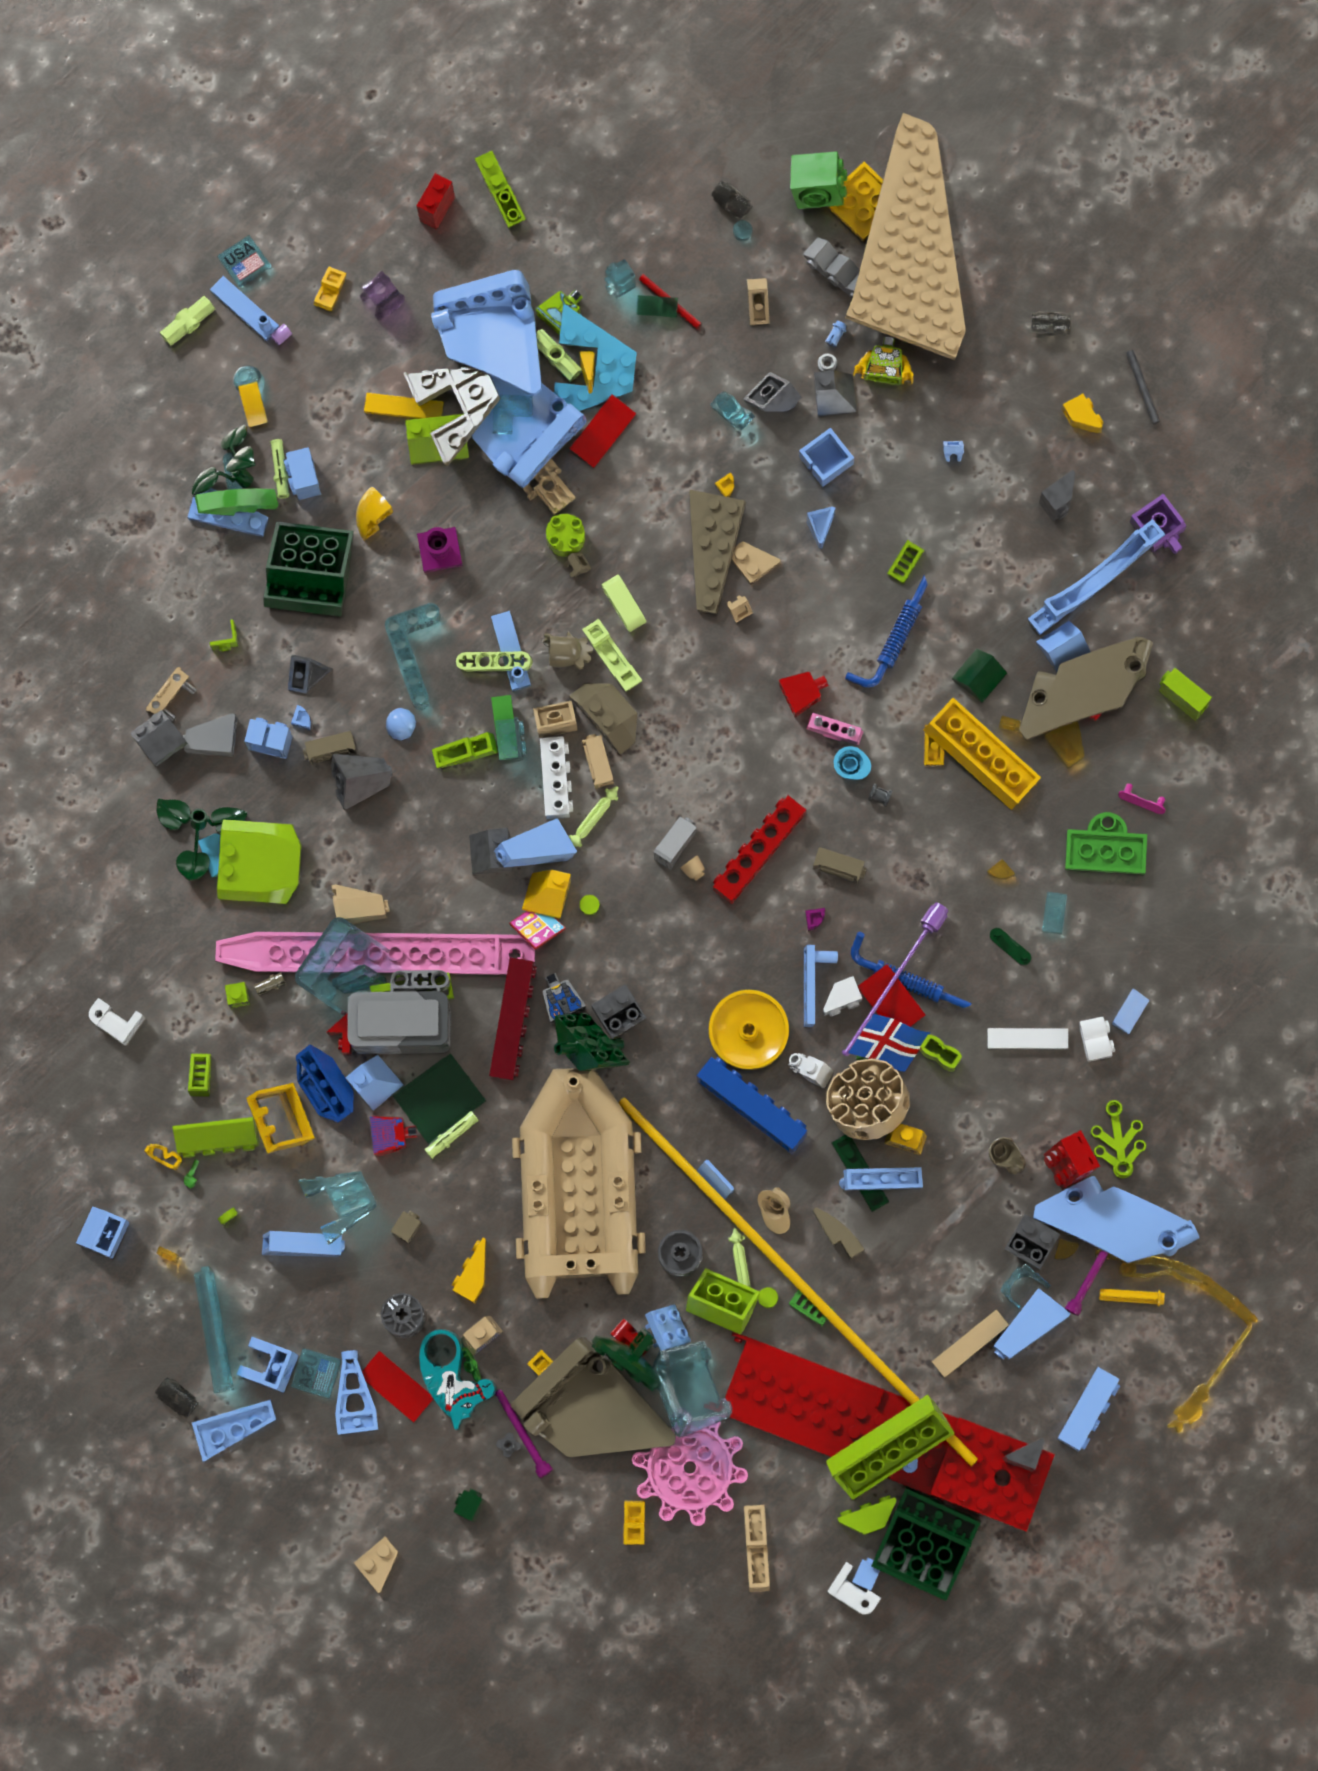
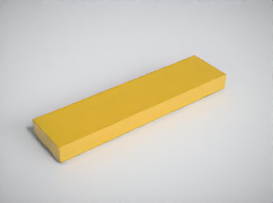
M366 393L364 413L410 419L440 417L443 415L444 402L430 400L419 406L414 398Z

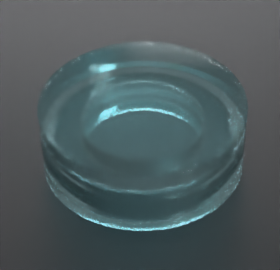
M744 220L738 221L733 227L734 237L739 241L750 239L752 236L751 224Z

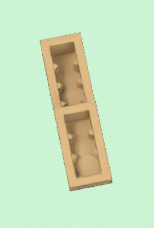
M996 1309L934 1359L932 1363L944 1377H947L1009 1326L1008 1322Z
M764 1505L744 1506L749 1592L770 1591Z

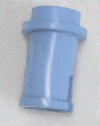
M840 321L833 323V329L826 339V342L830 345L833 344L834 347H837L843 333L847 331V325Z

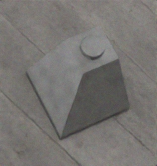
M834 370L814 372L818 417L857 413L853 374Z
M769 372L743 400L765 412L789 411L796 406L802 397L790 381Z

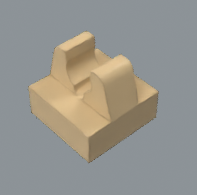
M737 596L738 600L733 603L727 602L729 611L736 623L753 613L745 596Z

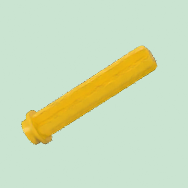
M1100 1289L1099 1299L1101 1301L1157 1304L1158 1307L1164 1305L1165 1293L1161 1292V1290H1158V1292Z

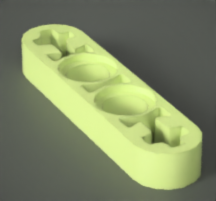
M522 651L464 652L456 658V665L465 672L512 671L517 666L526 671L531 668L533 663L532 657ZM506 656L509 662L506 666L502 667L499 665V660L501 657ZM513 656L515 660H522V657H524L528 661L524 662V666H522L519 662L513 661ZM467 657L469 661H475V664L467 663L465 667L461 661H465ZM483 657H489L490 660L486 667L480 665V660Z

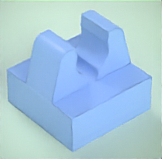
M943 441V451L947 462H950L952 454L957 455L958 462L961 461L964 453L963 441Z

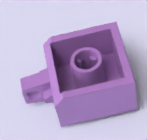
M1164 494L1131 516L1130 523L1135 530H1139L1152 519L1157 521V523L1159 521L1162 523L1159 527L1165 533V536L1150 548L1153 553L1162 546L1164 548L1169 547L1174 554L1182 550L1178 539H1180L1179 534L1185 531L1186 524Z

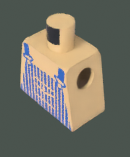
M485 1316L462 1335L461 1341L471 1354L475 1356L502 1334L503 1331L491 1316Z

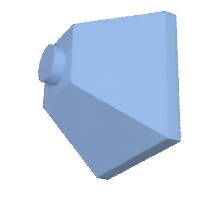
M379 1055L364 1062L346 1077V1080L373 1111L404 1086Z

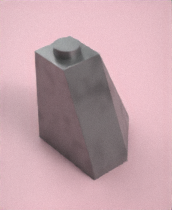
M343 754L332 755V777H335L338 788L335 789L336 796L343 809H348L390 786V777L393 776L391 766H388L384 758Z

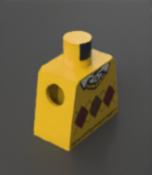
M900 1123L894 1131L887 1134L884 1144L921 1156L927 1136L920 1129Z

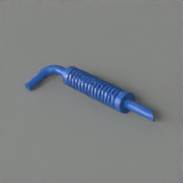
M923 576L912 600H906L895 622L896 624H894L889 638H887L884 648L877 659L880 666L873 678L864 679L848 672L845 677L846 680L862 687H874L880 683L886 669L893 668L897 660L896 658H898L903 644L907 640L906 637H908L919 615L918 613L922 609L919 602L928 586L925 576Z
M857 932L851 947V957L856 964L876 973L886 964L882 960H879L876 964L861 957L859 949L865 935L862 932ZM891 964L889 966L896 974L899 968L896 969V966L892 967ZM902 970L898 976V979L907 990L910 989V992L913 990V993L918 992L917 995L921 994L922 997L925 995V998L929 997V1000L932 998L934 1002L938 1003L939 999H942L962 1008L972 1004L943 992L944 986H937V983L933 984L932 981L930 983L929 980L925 981V978L922 980V977L918 978V975L915 977V974L910 975L911 972L907 973L906 970L905 972Z

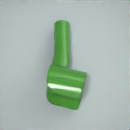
M196 1159L191 1170L184 1177V1184L190 1189L197 1182V1179L192 1177L199 1163Z

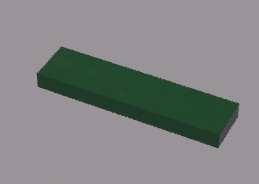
M845 1134L831 1142L846 1169H870L852 1138ZM882 1189L859 1190L871 1212L890 1202Z

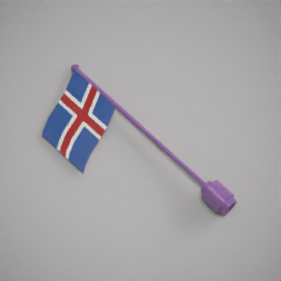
M935 902L934 905H931L922 918L923 933L847 1048L842 1050L844 1056L852 1054L867 1059L873 1058L886 1061L897 1071L905 1072L920 1050L921 1044L927 1035L931 1033L916 1030L895 1019L874 1013L927 932H938L948 917V909L940 903Z

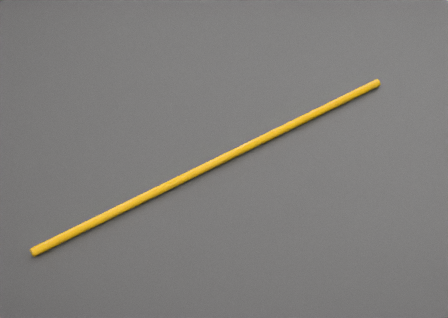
M625 1097L619 1101L622 1109L911 1405L920 1400ZM954 1434L946 1439L970 1466H973L978 1461V1458Z

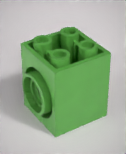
M837 151L791 155L790 189L798 209L841 206L844 204V198L847 197V189L844 186V181H847V170L844 169L843 159H840Z

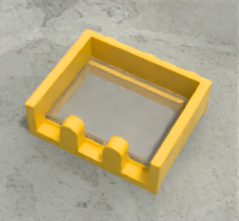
M294 1083L258 1090L246 1098L267 1154L300 1145L303 1146L315 1139Z

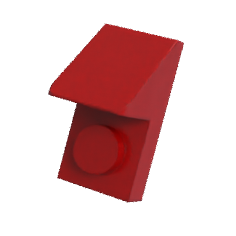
M347 1013L327 1031V1034L342 1036L338 1041V1049L342 1050L343 1055L351 1056L352 1046L348 1041Z

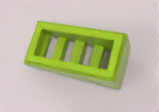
M907 540L887 574L904 584L925 550ZM908 547L917 552V555L914 556L907 551ZM905 554L906 556L913 559V562L910 563L906 559L902 558L903 555ZM901 561L904 564L908 565V570L900 566L898 563ZM895 568L904 572L905 575L901 576L894 571Z
M191 1054L188 1082L189 1095L192 1097H209L211 1054ZM195 1062H206V1065H195ZM195 1070H205V1072H195ZM195 1078H204V1080H195Z

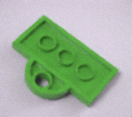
M1110 812L1100 813L1090 821L1087 830L1067 829L1065 870L1145 875L1147 834L1127 833V826L1120 816ZM1110 818L1113 821V826L1110 828L1104 827L1102 820Z

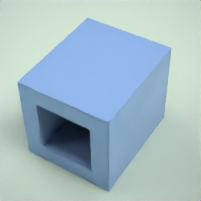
M867 1558L866 1561L862 1559L852 1583L871 1591L880 1570L871 1567L872 1559Z

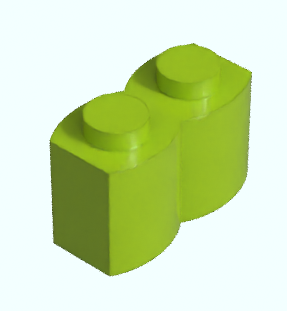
M927 1035L920 1046V1052L924 1057L937 1061L939 1066L947 1071L953 1072L962 1058L957 1049L944 1045L942 1040L934 1035Z

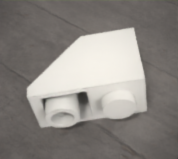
M853 976L834 984L823 1009L824 1016L829 1014L832 1017L841 1013V1009L846 1007L853 1009L860 1005L859 1002H862V996Z

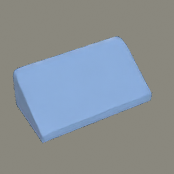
M1132 989L1112 1025L1130 1034L1149 999L1137 990Z
M706 1159L697 1172L726 1199L734 1192V1187Z

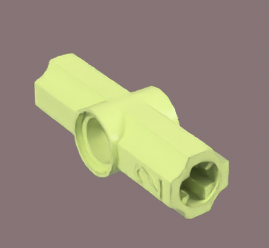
M203 296L190 308L181 310L175 316V320L159 333L172 346L186 333L194 332L199 327L200 322L215 310V307L207 297Z
M543 329L536 332L538 350L569 382L575 380L582 372V369L570 358L563 347L558 345ZM555 352L561 354L557 359L551 357Z

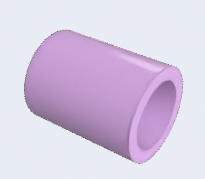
M283 324L270 336L280 345L292 335V332Z

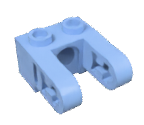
M251 1337L248 1347L270 1355V1362L266 1372L260 1373L240 1365L236 1375L284 1393L299 1355L290 1350Z

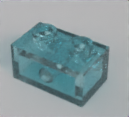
M625 259L618 263L614 262L606 268L605 288L616 299L636 287L635 274Z

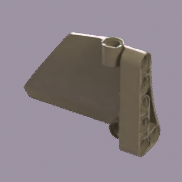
M580 1337L571 1343L510 1405L524 1421V1426L534 1436L540 1435L567 1457L667 1447L674 1445L676 1440L675 1432L610 1360L594 1350L592 1343L586 1337ZM598 1361L603 1363L602 1371L597 1369Z

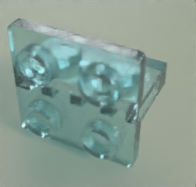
M519 717L495 721L499 761L511 759L524 760L523 755H527L525 741L521 739V735H525L523 721H520Z

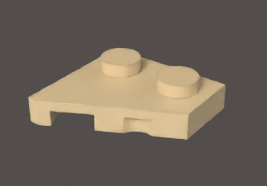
M743 541L735 546L731 559L750 585L781 563L779 558Z
M386 1536L354 1562L378 1594L382 1592L386 1579L399 1553Z

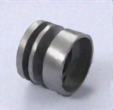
M405 1293L394 1294L385 1301L381 1310L383 1325L395 1337L402 1339L412 1338L424 1327L426 1320L425 1310L421 1303L412 1295ZM402 1310L408 1314L403 1320L397 1316Z

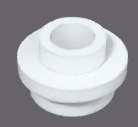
M823 354L818 359V368L822 372L833 371L837 367V359L832 354ZM826 361L831 363L829 367L824 365Z

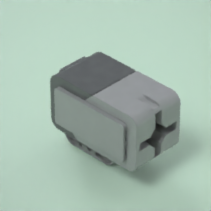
M442 970L396 971L391 976L390 992H356L351 994L348 998V1041L353 1050L358 1054L446 1053L451 1048V1005L445 993L441 992L450 986V979L447 973ZM429 976H431L432 985H430L428 982L430 981ZM443 976L446 978V981L443 985H437L435 983L436 978ZM398 977L406 979L405 983L401 986L395 984V980ZM419 977L425 980L422 982V985H418L416 982L419 980Z

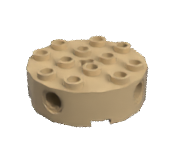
M873 1058L858 1060L832 1079L826 1092V1106L838 1129L848 1137L859 1140L879 1139L894 1131L905 1119L910 1107L909 1091L899 1072L888 1062Z

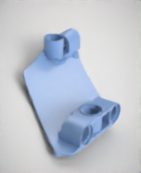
M1095 1176L1089 1177L1035 1205L1033 1219L1077 1237L1126 1263L1159 1254L1173 1256L1178 1249L1200 1238L1191 1220L1186 1221L1155 1204L1114 1186L1103 1191ZM1073 1196L1080 1198L1076 1202L1070 1201V1198ZM1165 1242H1172L1174 1245L1168 1248L1163 1244Z

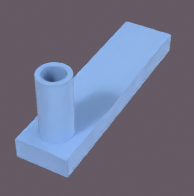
M224 276L210 289L220 301L266 342L271 338L270 335L280 327Z
M510 611L491 616L501 652L521 651ZM506 656L503 657L505 666L509 662V659ZM513 656L514 662H519L520 664H522V666H524L523 657L522 660H515ZM517 666L512 671H507L512 692L531 686L527 670L523 671L521 667Z
M806 945L804 947V1027H813L815 1025V963H837V951H815V945Z
M921 1167L843 1170L844 1178L839 1181L840 1187L844 1190L923 1188Z

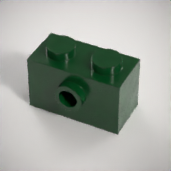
M471 1488L469 1492L464 1490L463 1493H459L453 1512L474 1523L485 1500L481 1498V1493Z

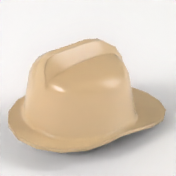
M779 1187L773 1190L761 1191L757 1200L766 1226L774 1233H786L791 1224L788 1212L790 1208L789 1197Z

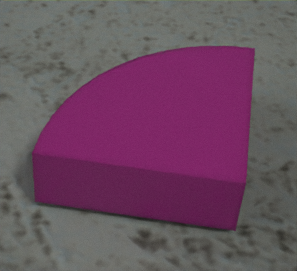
M825 908L805 910L808 931L816 929L823 922Z

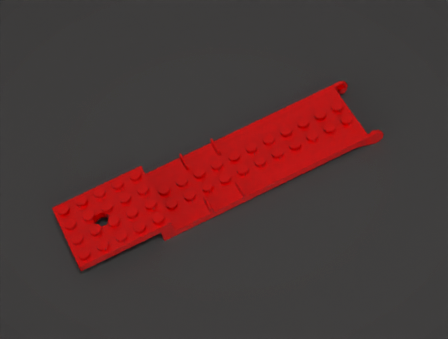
M732 1332L731 1336L735 1337V1342L741 1344L743 1340L746 1341L721 1409H718V1404L710 1402L709 1405L705 1404L704 1408L826 1456L833 1457L911 1406V1404L904 1397L883 1388L876 1387L745 1335ZM943 1413L954 1430V1435L978 1458V1461L973 1466H970L944 1440L918 1457L917 1469L914 1472L908 1473L901 1468L886 1478L1027 1532L1055 1454L1042 1449L1036 1469L1033 1471L1004 1462L1003 1457L1029 1444L963 1418H956ZM1004 1470L1009 1474L1010 1481L1006 1486L996 1484L994 1476L997 1471Z

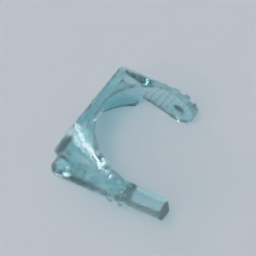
M1026 1264L1022 1267H1017L1000 1290L1018 1309L1021 1306L1010 1295L1011 1287L1016 1280L1022 1277H1029L1047 1289L1051 1286Z

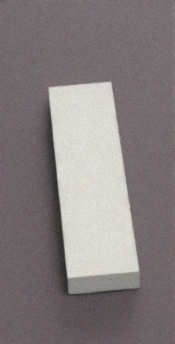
M988 1028L987 1049H1068V1029Z

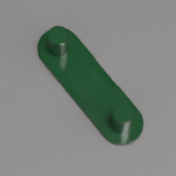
M1001 928L991 930L990 939L1020 965L1030 963L1031 954Z

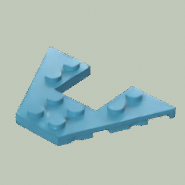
M563 304L559 344L598 349L592 394L588 393L587 386L557 382L554 385V393L558 397L563 398L566 403L572 404L576 409L582 411L606 402L612 394L615 397H619L632 392L637 352ZM557 404L554 411H561L564 405Z

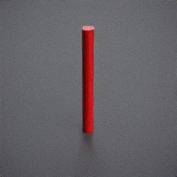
M641 275L639 281L693 327L698 329L702 323L666 292L646 275Z

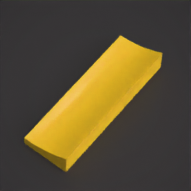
M954 698L944 706L923 730L1010 810L1020 802L1041 778Z

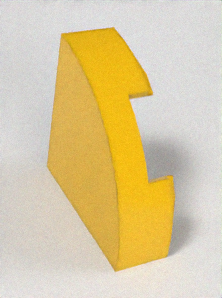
M731 472L715 482V486L722 496L730 497L733 493L734 478Z

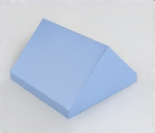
M1070 621L1036 641L1056 673L1061 663L1090 653L1082 632Z

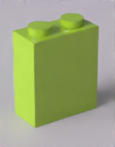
M1176 668L1171 672L1168 670L1159 683L1161 685L1159 692L1195 721L1207 709L1212 699L1210 695Z

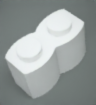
M1104 1017L1080 1021L1079 1028L1087 1062L1112 1057V1052H1115L1113 1040L1108 1038L1107 1033L1110 1032L1108 1020L1104 1021Z

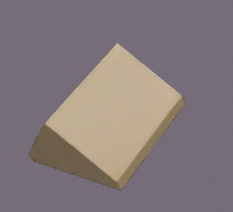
M572 701L533 708L539 738L578 731Z

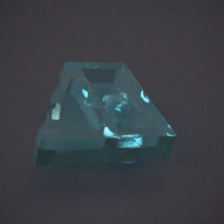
M365 964L359 965L355 969L342 973L332 979L333 987L344 994L369 989L368 985L387 983L384 976Z

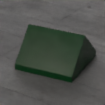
M976 649L952 677V680L983 703L1007 675V672L994 656Z

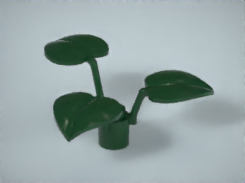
M245 424L230 431L221 442L222 449L228 450L230 448L234 456L226 466V470L231 472L232 476L222 471H216L215 467L206 469L196 478L193 484V497L213 487L219 475L228 478L231 482L236 481L242 488H247L251 485L254 477L246 468L256 466L254 451L251 447H245L237 453L235 452V446L240 445L247 435V426Z
M158 799L156 806L158 819L165 828L177 830L181 827L182 823L187 824L191 821V826L195 829L194 852L189 850L183 851L176 859L178 871L189 881L197 880L205 875L210 865V860L206 853H197L199 830L204 829L208 822L210 826H216V832L221 835L223 820L245 821L247 817V812L244 810L222 807L211 813L210 820V817L207 816L203 809H195L190 814L189 806L180 800Z

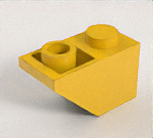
M1081 394L1062 405V412L1072 427L1097 434L1102 431L1103 420L1099 414H1095L1092 408L1094 406L1089 397L1086 398L1084 394Z

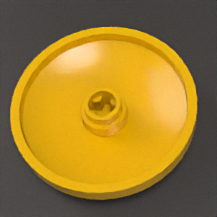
M741 990L726 996L717 1004L709 1021V1038L715 1053L726 1064L741 1070H757L773 1063L784 1051L789 1037V1023L782 1006L770 995L757 990Z

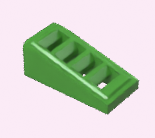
M798 1290L789 1302V1305L823 1327L827 1318L824 1315L820 1319L816 1316L820 1312L818 1309L811 1314L810 1311L814 1307L812 1303L806 1310L803 1309L808 1301L806 1297L800 1305L796 1304L802 1295Z

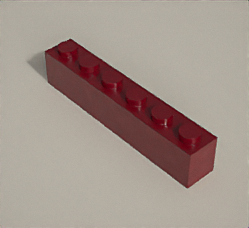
M511 957L509 959L490 1077L514 1081V1078L519 1076L520 1065H517L518 1057H522L524 1047L520 1043L521 1038H525L527 1031L524 1020L525 1017L529 1018L530 1006L527 1003L528 998H532L534 986H531V980L536 978L537 966H534V961Z

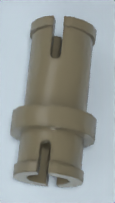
M282 972L276 975L272 974L270 978L254 984L257 994L261 996L270 990L280 989L281 985L286 984V980Z

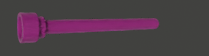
M1101 1249L1074 1299L1067 1302L1065 1309L1076 1316L1080 1315L1083 1305L1081 1302L1109 1254L1108 1252Z
M497 1390L495 1393L496 1397L536 1464L535 1472L540 1479L553 1471L551 1465L542 1460L515 1411L510 1406L502 1390Z

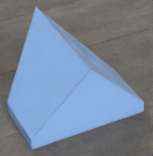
M835 507L807 513V525L818 548H823L835 515Z

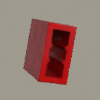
M436 173L434 174L416 205L420 222L436 230L438 229L455 199L452 181Z

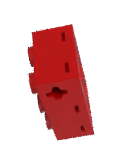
M1081 1130L1061 1139L1043 1154L1046 1166L1051 1168L1054 1174V1181L1062 1190L1083 1181L1100 1167Z

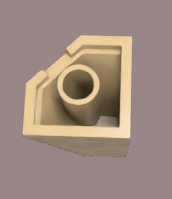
M336 884L331 885L332 892H334L333 903L336 919L340 927L387 918L386 912H390L388 900H384L382 895Z

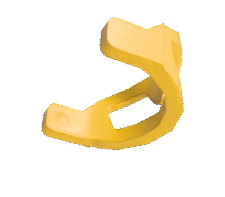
M159 1144L147 1145L144 1150L150 1158L173 1170H178L182 1162V1158L175 1151L168 1153L167 1147ZM154 1149L163 1150L164 1159L174 1156L177 1161L174 1165H171L153 1155Z

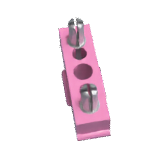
M815 713L810 715L806 727L807 730L823 734L825 737L859 745L863 734L860 727ZM833 726H836L839 728V730L835 732L832 731L831 728Z

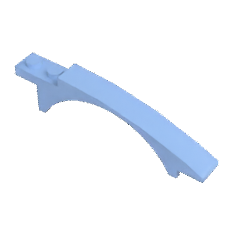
M1152 519L1142 528L1134 531L1114 553L1094 570L1064 591L1046 599L1043 607L1028 618L1029 623L1041 635L1122 573L1165 536V533Z

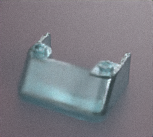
M341 917L334 918L297 970L295 981L299 986L340 1014L346 1015V1011L331 1002L336 995V987L327 980L349 947L356 951H364L373 943L389 953L390 949Z

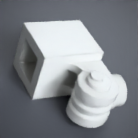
M794 1053L789 1058L788 1066L794 1073L799 1072L809 1082L825 1089L834 1073L826 1063L811 1056L806 1058V1055Z

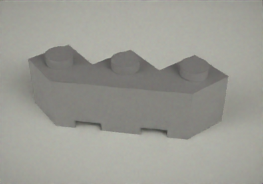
M817 237L803 254L808 260L806 263L812 269H816L828 278L831 284L838 286L852 299L860 270L849 257L838 254L829 241Z

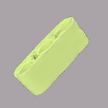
M619 575L601 584L605 594L629 632L646 623L644 615Z

